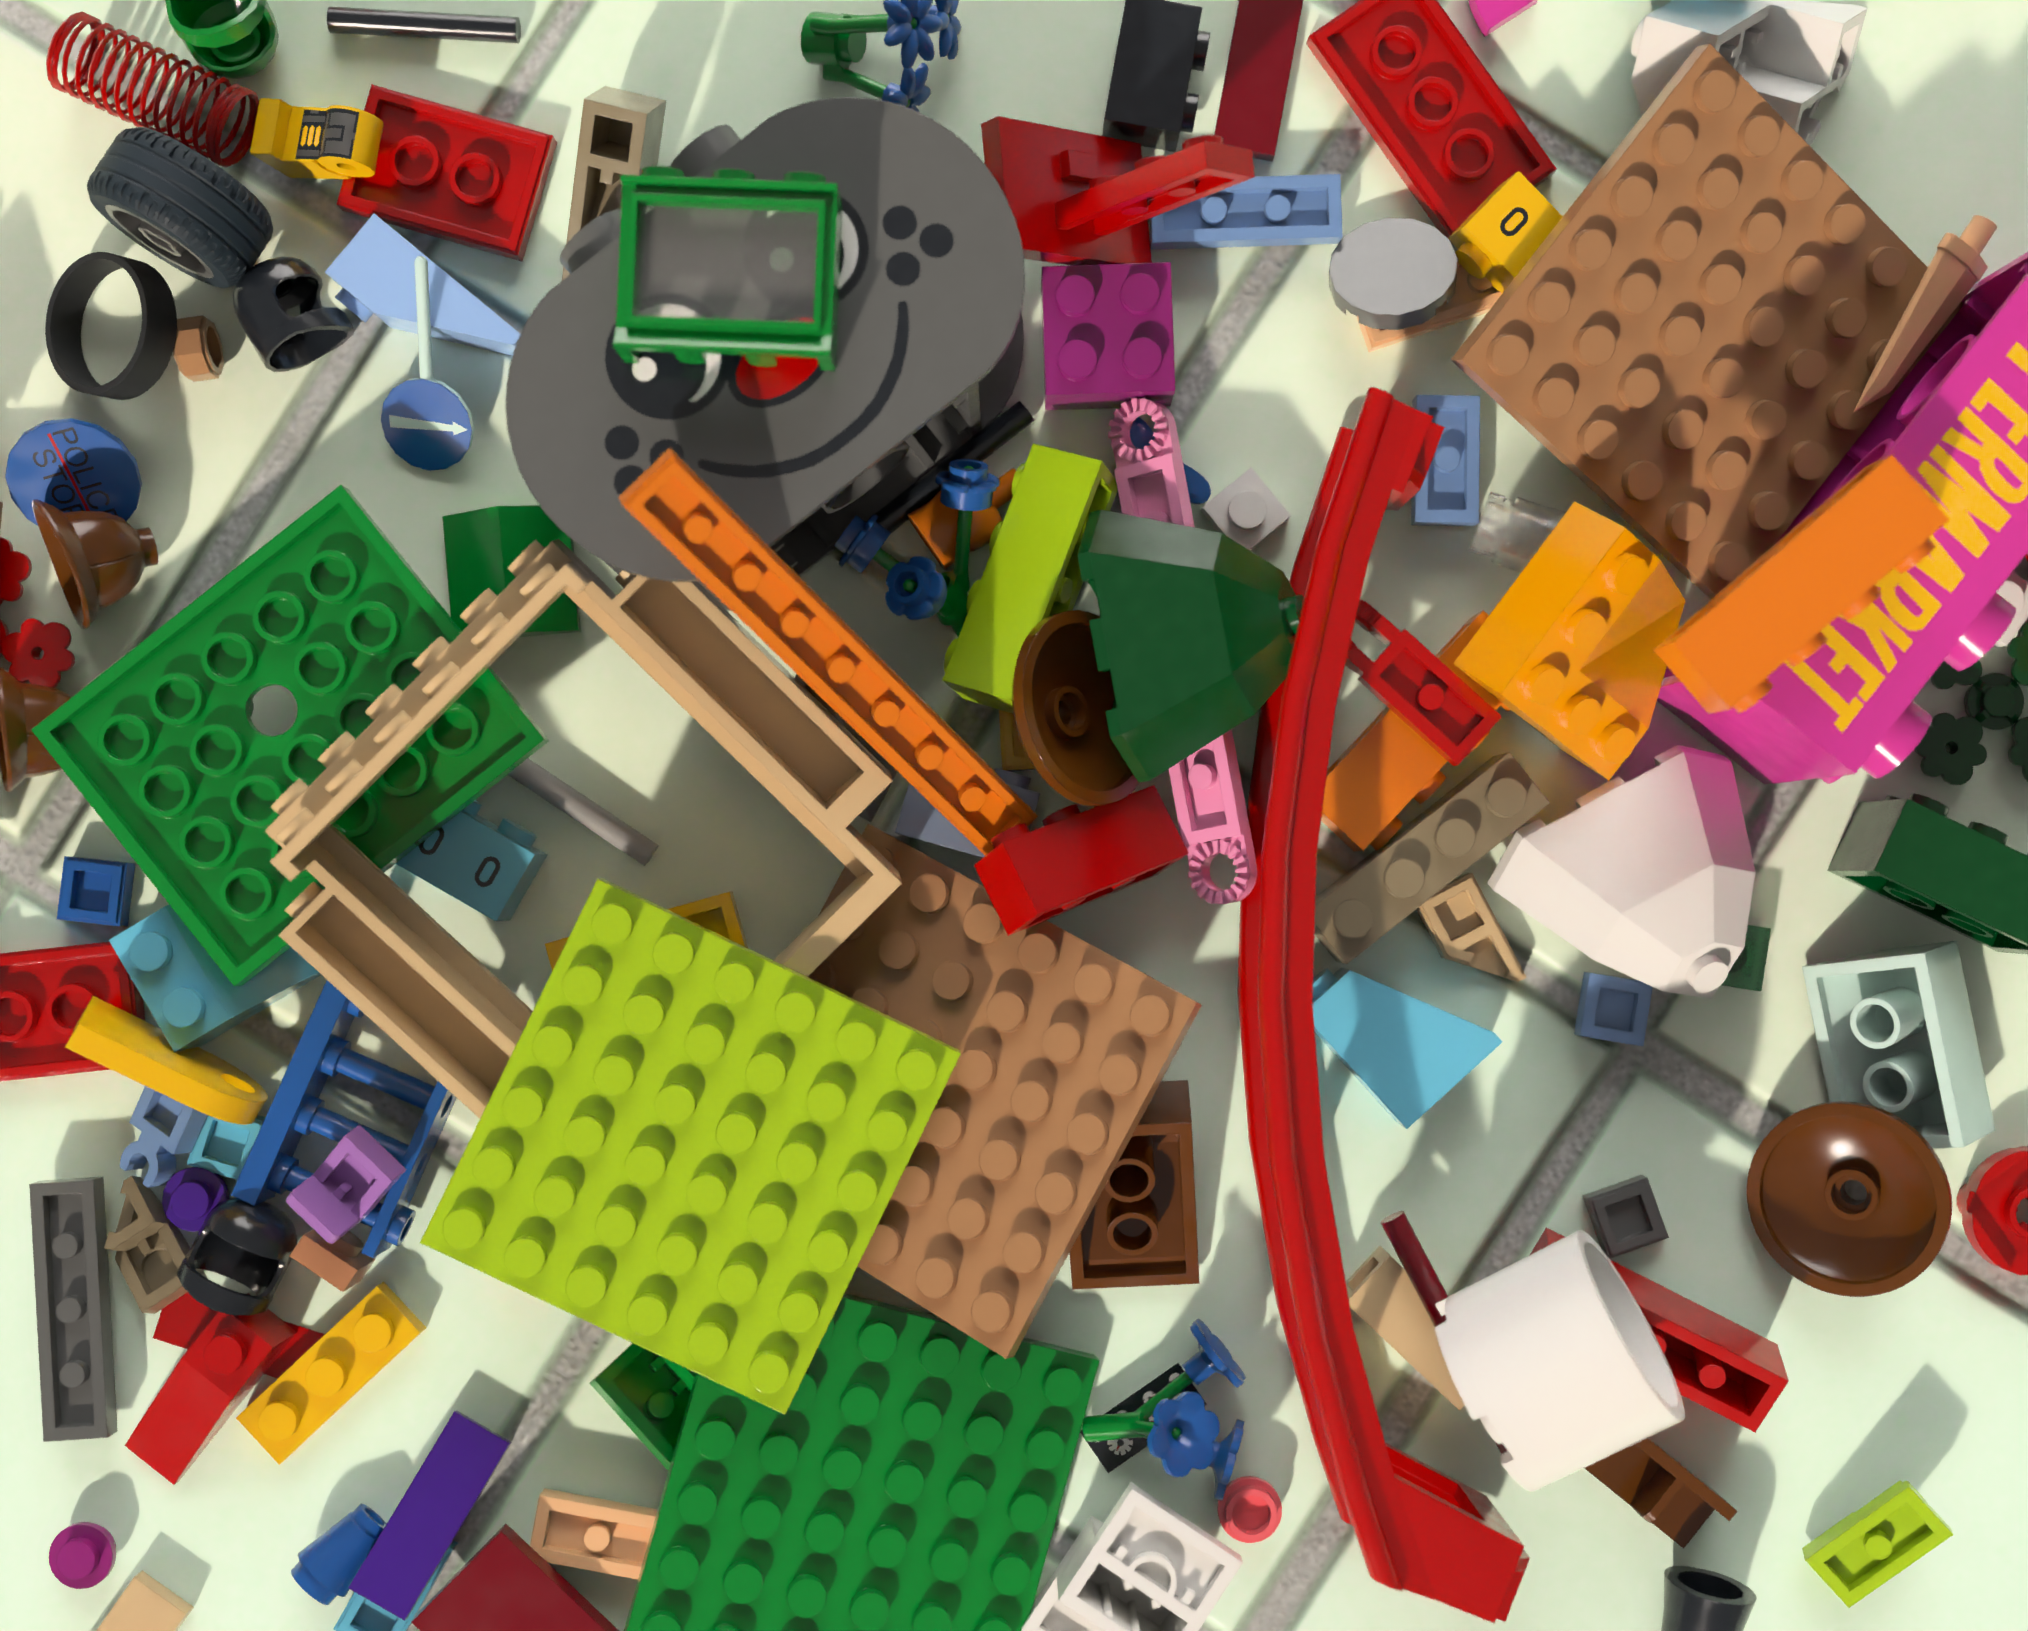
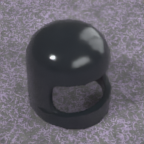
M276 257L256 264L240 278L233 292V305L236 316L264 366L273 372H286L304 367L341 346L355 331L344 311L337 307L322 306L320 300V291L323 286L322 278L313 267L298 258ZM299 305L300 315L293 317L286 313L288 309Z
M235 1197L220 1202L204 1220L186 1258L183 1259L177 1271V1276L182 1286L195 1300L215 1311L229 1315H254L265 1312L292 1260L289 1255L297 1245V1233L294 1223L283 1211L265 1201L255 1206ZM196 1269H203L229 1277L247 1286L257 1295L243 1294L223 1287L207 1279L197 1272Z

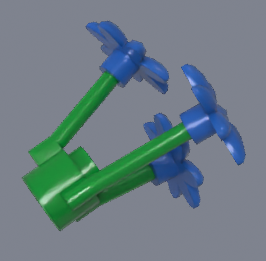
M884 0V10L887 14L876 15L811 12L806 17L801 31L803 57L810 64L823 66V79L826 81L846 83L882 101L892 102L919 112L916 106L925 103L931 94L930 88L924 85L929 69L927 64L921 63L914 72L912 66L918 54L925 61L933 60L935 54L934 45L928 34L940 31V57L947 56L949 60H953L957 56V35L960 34L962 26L958 18L953 15L957 11L959 0H935L936 5H932L933 0ZM887 32L884 37L885 45L891 47L901 44V62L904 70L900 85L891 82L886 86L849 69L852 62L858 63L864 56L867 44L866 33Z

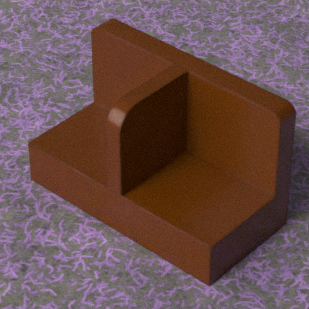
M1649 1437L1585 1467L1589 1473L1628 1503L1643 1519L1654 1524L1683 1549L1714 1510L1728 1521H1731L1738 1512L1717 1492Z

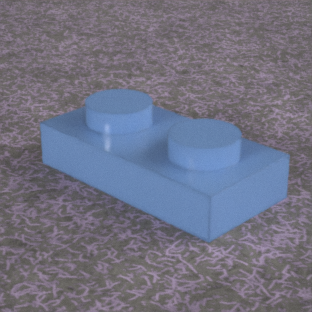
M1416 395L1412 400V407L1434 416L1432 422L1445 428L1422 487L1411 498V525L1475 526L1479 523L1480 396Z

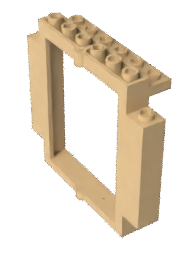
M560 539L552 541L546 548L537 540L531 543L507 568L516 578L498 596L487 588L466 608L460 617L468 626L451 643H448L440 636L413 662L412 665L421 674L404 691L393 683L368 707L365 713L374 721L356 739L348 731L344 732L318 758V761L326 769L317 779L308 786L299 778L272 804L271 808L279 817L265 830L283 848L270 861L276 869L290 881L306 869L325 887L323 890L313 881L285 909L294 920L279 936L479 1119L533 1011L338 831L333 824L563 592L857 877L773 961L808 977L902 884L899 871L850 824L893 781L890 771L697 581L669 582L655 580L622 570L615 577V580L624 589L616 595Z

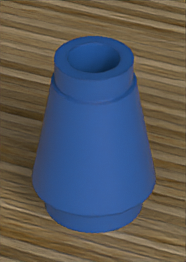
M361 1503L353 1512H350L297 1554L299 1562L291 1570L292 1577L307 1594L324 1605H329L337 1595L345 1597L350 1590L348 1587L386 1526V1522L374 1510Z

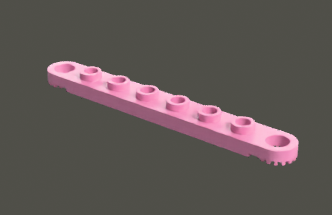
M1131 398L1130 401L1123 402L1121 407L1113 412L1115 416L1108 425L1111 426L1108 438L1112 441L1111 447L1116 463L1114 473L1122 514L1195 528L1177 427L1172 413L1163 404L1146 398ZM1143 414H1148L1152 416V421L1156 423L1154 429H1157V433H1153L1155 439L1150 440L1149 446L1146 445L1143 447L1144 449H1137L1130 438L1131 426L1136 418ZM1231 729L1168 769L1180 836L1189 852L1187 854L1189 865L1188 878H1191V887L1197 891L1200 899L1204 898L1210 904H1228L1244 899L1252 891L1257 880L1256 858ZM1220 853L1228 855L1229 859H1233V865H1236L1238 868L1235 869V873H1238V876L1234 878L1236 882L1230 886V889L1226 890L1217 887L1210 876L1211 862Z

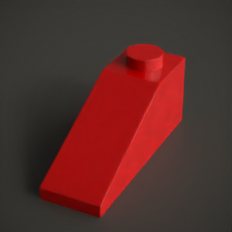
M269 1309L254 1315H229L218 1311L180 1359L124 1446L175 1485L297 1332Z

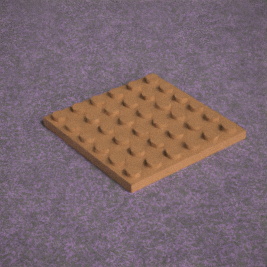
M1709 43L1697 46L1451 358V361L1712 600L1775 545L1962 308L1963 303H1959L1893 390L1854 412L1869 377L1928 267Z
M867 824L862 836L899 871L902 884L808 977L960 1050L961 1055L857 1267L1006 1359L1013 1358L1202 1004L1047 920L1008 936L983 885L882 830ZM846 866L843 868L819 915L857 878Z

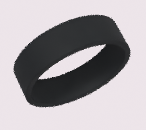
M94 252L73 262L58 280L50 297L46 314V345L55 371L72 389L115 400L136 398L147 392L160 379L169 364L174 350L177 334V313L174 298L165 279L149 264L108 252ZM124 268L134 281L140 297L142 310L140 337L134 355L126 368L112 381L100 385L88 370L82 352L81 326L88 300L97 285L110 273Z

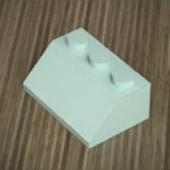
M1957 941L1891 948L1802 967L1829 1102H1858L1890 1112L1916 1129L1933 1149L1966 1147L1995 1131Z

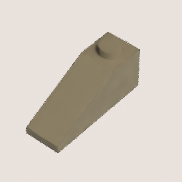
M604 86L584 98L566 244L580 229L595 218L612 210H621V174L641 175L642 168L658 165L667 100L609 86ZM564 266L562 280L570 275Z

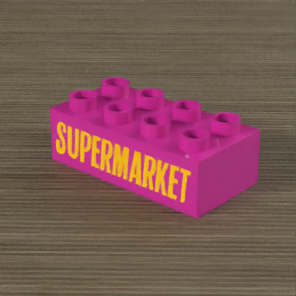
M2028 252L1973 285L1961 301L1963 303L1962 308L1775 543L1776 545L1865 467L1893 455L1949 519L1946 524L1929 537L1936 545L1933 551L1902 574L1893 568L1875 584L1882 593L1871 605L1849 620H1846L1841 614L1821 630L1828 639L1825 644L1806 660L1794 667L1788 661H1785L1767 677L1774 685L1773 688L1757 703L1741 713H1738L1732 707L1728 710L1708 714L1669 667H1666L1657 702L1764 785L1817 778L1830 784L1844 775L1856 774L1860 767L1875 779L1891 772L1914 750L1931 724V714L1916 704L1913 699L1943 660L1957 671L1967 669L1996 644L2015 616L2016 608L1996 592L2026 554L2028 555Z

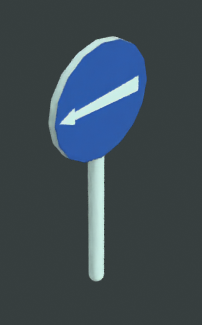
M418 256L415 259L414 266L420 378L408 379L390 391L383 402L381 424L385 439L395 454L408 464L428 471L444 470L460 462L472 446L474 425L471 412L460 394L444 382L433 379L428 262L425 257Z

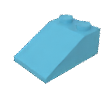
M170 905L161 908L109 939L174 1052L205 1045L321 975L290 947L244 985L233 986Z

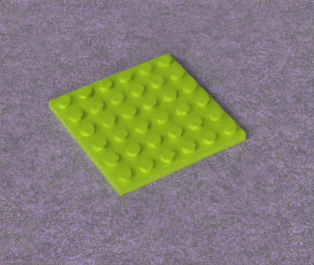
M598 878L420 1243L782 1414H786L961 1055V1051L603 878Z

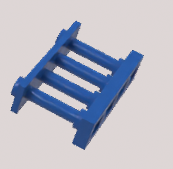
M326 980L231 1196L255 1206L275 1197L276 1193L282 1195L286 1190L292 1192L293 1189L314 1174L299 1167V1159L293 1157L302 1135L308 1136L312 1132H316L339 1143L347 1133L360 1124L326 1109L325 1101L319 1098L329 1075L335 1077L338 1073L344 1074L424 1110L409 1145L360 1124L407 1169L388 1191L383 1204L379 1202L370 1214L360 1221V1223L372 1228L361 1253L374 1258L389 1249L392 1244L400 1246L407 1236L416 1214L415 1210L408 1207L457 1098L439 1081L433 1086L352 1050L351 1042L345 1040L354 1018H362L365 1014Z

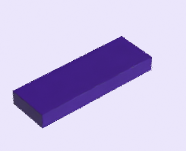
M454 1411L348 1588L405 1621L512 1442L461 1412Z

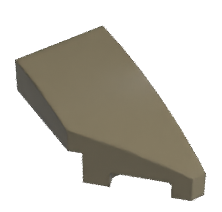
M130 1176L123 1181L120 1193L126 1194L116 1232L109 1231L104 1248L117 1251L114 1259L141 1312L155 1314L187 1293L177 1276V1271L191 1247L179 1228L167 1218L160 1200L150 1188L143 1185L144 1180L138 1176ZM196 1269L197 1272L207 1278L203 1269Z

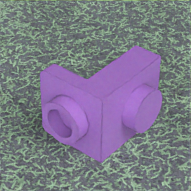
M359 1124L342 1138L312 1176L292 1190L286 1198V1203L325 1241L332 1244L367 1217L407 1169Z

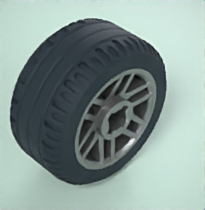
M136 127L121 131L109 146L104 157L96 166L95 171L90 175L87 183L91 203L117 229L171 266L216 287L236 286L240 278L254 266L257 258H259L273 234V225L268 210L244 185L195 150L149 128Z

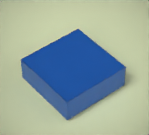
M64 856L57 919L112 926H128L136 863Z

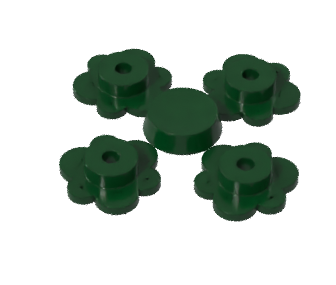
M2028 620L2021 628V636L2012 638L2007 645L2008 654L2015 659L2011 666L2013 679L2001 673H1990L1981 677L1982 664L1979 660L1962 671L1955 670L1943 660L1931 676V682L1937 689H1948L1955 683L1962 686L1970 685V687L1967 689L1964 697V708L1968 716L1955 719L1950 713L1935 715L1931 721V726H1929L1924 737L1914 748V751L1923 757L1920 768L1926 776L1937 777L1941 775L1942 779L1950 785L1965 784L1973 775V766L1981 765L1987 758L1985 747L1979 744L1983 736L1982 727L2000 730L2013 725L2011 733L2016 744L2010 747L2008 759L2013 765L2022 766V775L2028 782V717L2019 719L2024 708V696L2018 685L2028 686ZM1947 743L1950 746L1949 753L1945 749Z

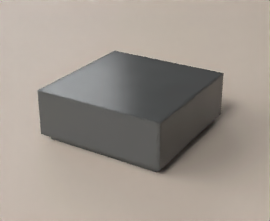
M1639 1175L1582 1195L1599 1245L1609 1259L1669 1238L1648 1177L1644 1175Z

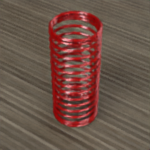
M83 11L74 13L66 18L54 33L46 58L47 77L53 88L69 93L70 96L81 99L89 105L94 104L96 108L102 111L107 110L110 115L120 116L121 120L128 123L132 122L136 127L149 128L165 134L195 150L207 159L210 158L213 163L224 168L237 164L249 150L252 144L259 105L256 92L237 83L231 85L230 80L225 77L218 79L217 74L212 71L205 73L204 68L199 65L192 67L190 61L186 59L180 61L177 55L173 53L166 54V51L160 47L153 48L151 43L147 41L141 42L139 37L135 35L128 36L127 32L122 29L115 30L114 26L109 23L102 24L100 19ZM80 23L72 32L65 47L61 68L63 85H61L57 71L59 55L69 33ZM89 24L90 33L80 48L76 60L74 78L68 83V59L72 46L80 31ZM105 29L111 31V32L108 33L106 36H105ZM117 35H120V36L123 37V39H121L119 42H118V36H117ZM112 39V51L106 60L102 76L93 86L94 73L102 59L104 48ZM130 41L136 43L132 48ZM125 45V56L119 67L115 82L106 92L107 80L115 64L116 56ZM88 46H89L88 54H87L86 59H85V61H84V64H83V66H82V62H83V59H84L86 50H87V48H88ZM143 47L149 49L145 55ZM138 51L137 65L132 73L129 86L119 98L121 82L126 74L129 62ZM156 53L162 55V57L157 62ZM151 57L149 74L146 77L142 91L133 102L135 85L144 64ZM169 59L175 61V63L170 68ZM164 63L161 82L154 98L146 108L149 88L156 72ZM182 65L188 67V69L183 74ZM176 70V79L172 93L166 105L159 113L163 91L171 75ZM195 71L201 73V75L196 80L194 73ZM189 77L186 96L180 109L172 119L173 107L178 92L184 81ZM210 77L214 79V81L207 88V78ZM87 83L88 91L83 92L81 87ZM202 83V89L196 108L190 119L185 124L186 113L191 98L193 97L198 86ZM222 83L227 88L220 94V84ZM100 88L101 97L96 98L94 92ZM215 89L211 109L198 130L204 105L211 92ZM113 94L114 102L109 104L107 98ZM248 95L249 115L243 135L235 149L226 158L221 159L220 153L229 146L242 123L246 109V96ZM127 99V108L122 110L120 104ZM240 101L237 119L230 134L220 146L223 128L232 109ZM140 104V114L134 116L133 110ZM153 110V119L147 122L146 115ZM166 115V125L160 128L159 121ZM179 121V131L173 134L172 127ZM192 126V137L186 140L185 132ZM205 132V142L199 146L198 138Z

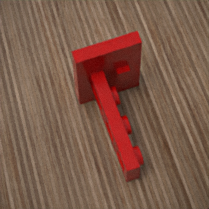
M996 116L981 124L984 163L996 179L1009 203L1020 234L1024 259L1064 265L1152 263L1148 226L1149 218L1255 178L1252 150L1224 145L1223 138L1215 135H1204L1187 139L1182 143V150L1168 156L1161 155L1142 158L1141 143L1002 116Z

